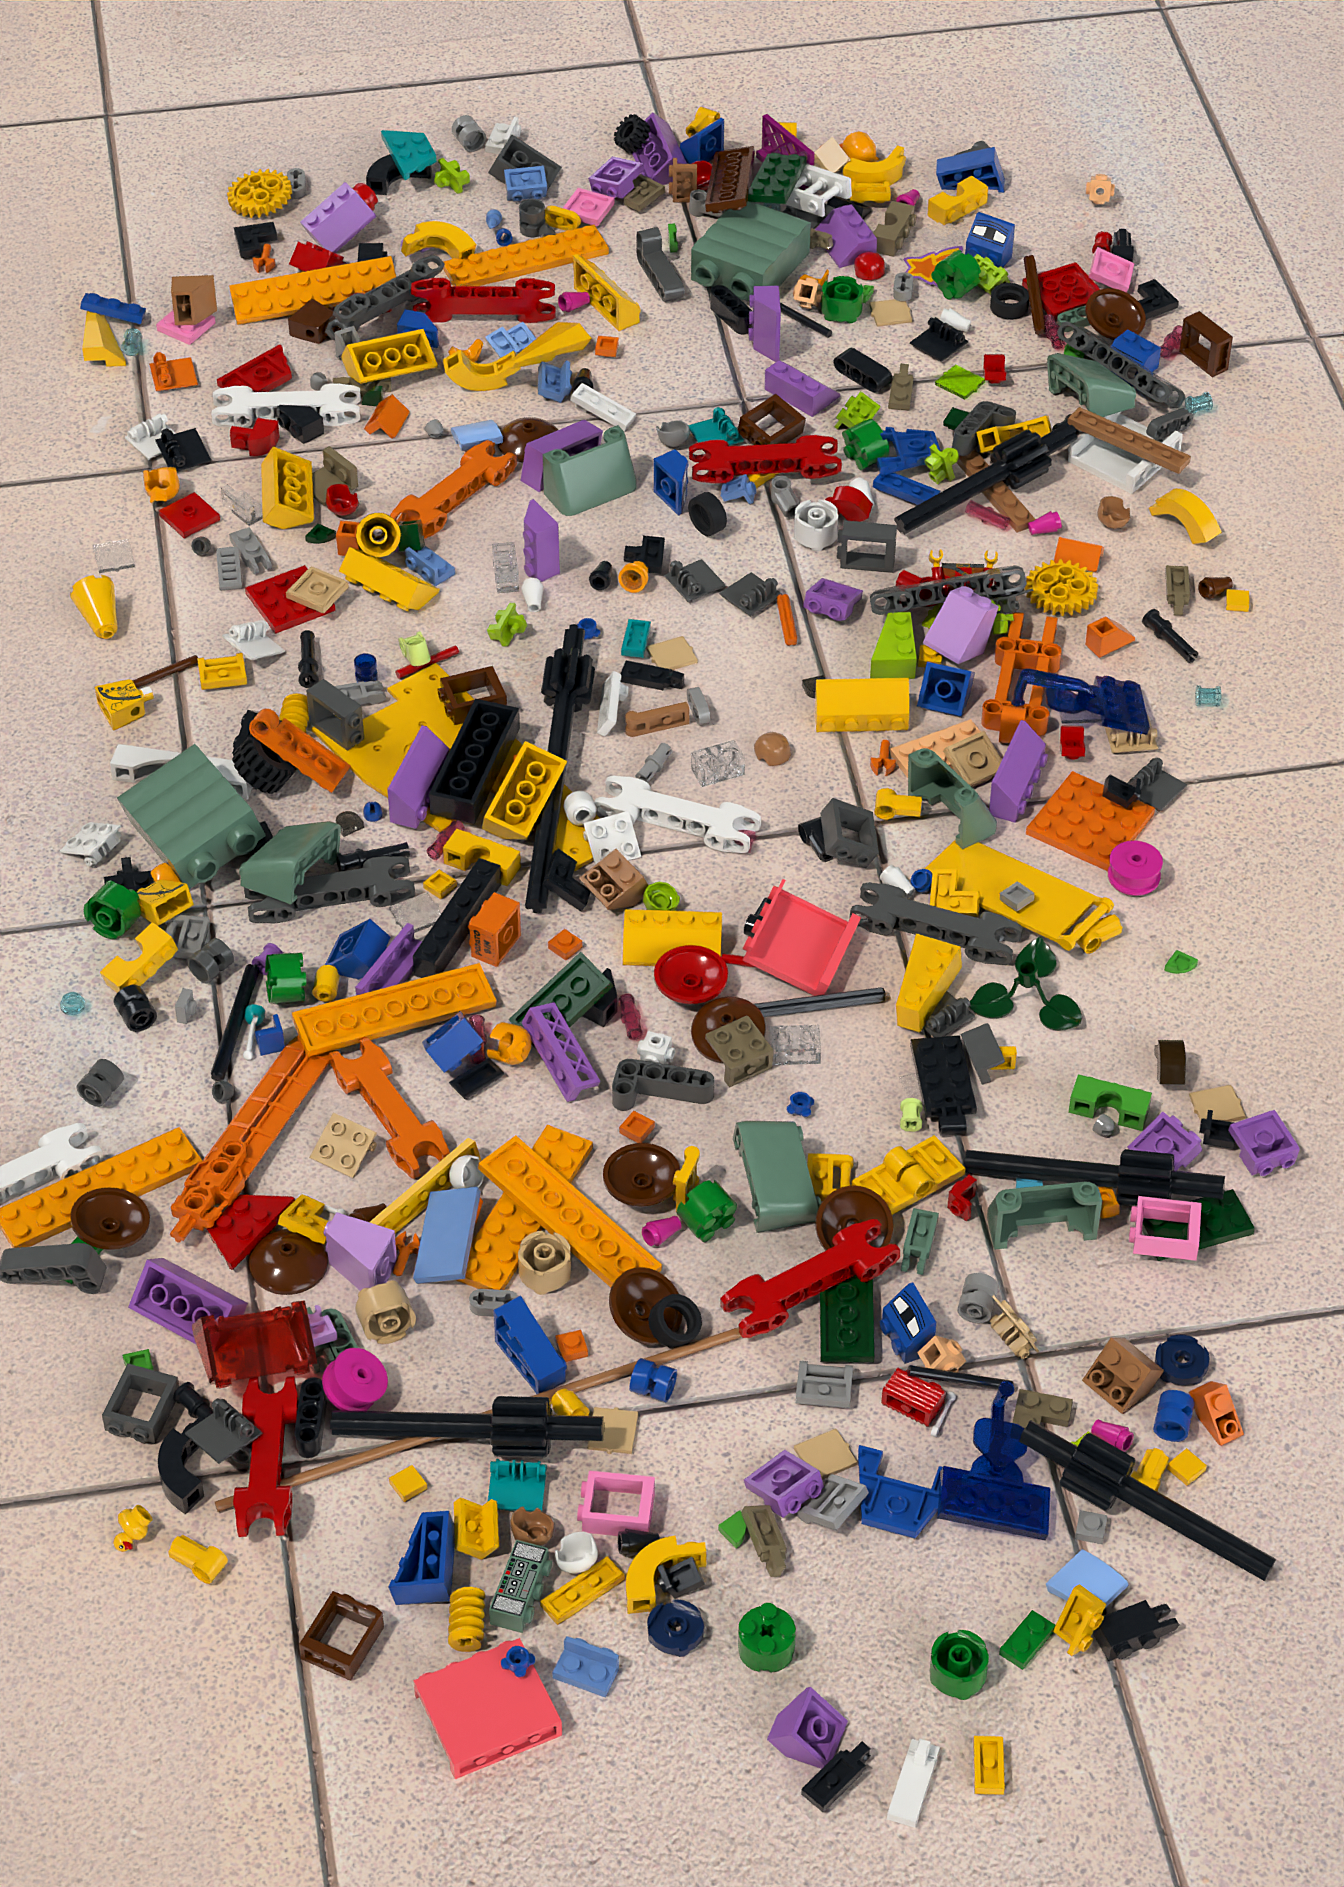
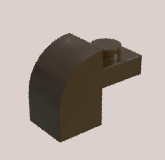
M1158 1040V1045H1155L1154 1055L1157 1058V1080L1159 1084L1185 1085L1186 1054L1184 1041Z

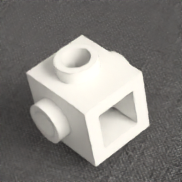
M648 1031L645 1039L640 1040L638 1044L637 1054L640 1055V1060L667 1065L669 1062L671 1063L675 1054V1048H672V1037Z

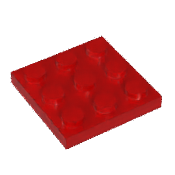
M1076 262L1038 274L1042 308L1052 320L1057 319L1060 313L1085 306L1090 296L1100 290ZM1023 278L1022 286L1028 290L1027 280Z
M306 565L245 587L247 597L275 634L336 611L334 603L323 614L286 598V592L308 570Z

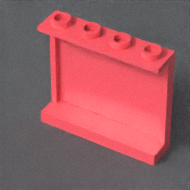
M782 879L779 887L774 885L768 896V899L772 900L771 903L765 902L759 914L763 917L762 921L757 919L751 930L755 934L754 937L748 936L743 946V950L747 951L743 961L811 995H824L861 917L852 913L849 921L839 918L783 890L782 887L786 880Z
M520 1638L513 1641H504L498 1647L488 1651L477 1652L468 1659L452 1662L443 1669L433 1673H425L418 1679L413 1680L416 1699L420 1698L450 1760V1770L455 1779L562 1736V1721L534 1665H530L527 1668L526 1675L523 1677H516L514 1672L501 1667V1660L506 1658V1654L511 1647H524Z

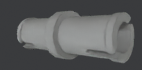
M661 743L653 755H649L646 758L645 765L637 772L635 777L649 783V780L656 772L663 768V763L672 754L671 747L666 743Z

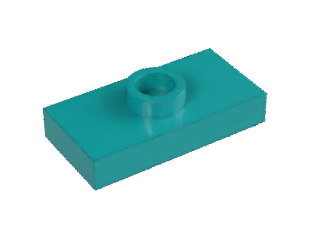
M628 619L621 648L622 656L644 658L651 621Z

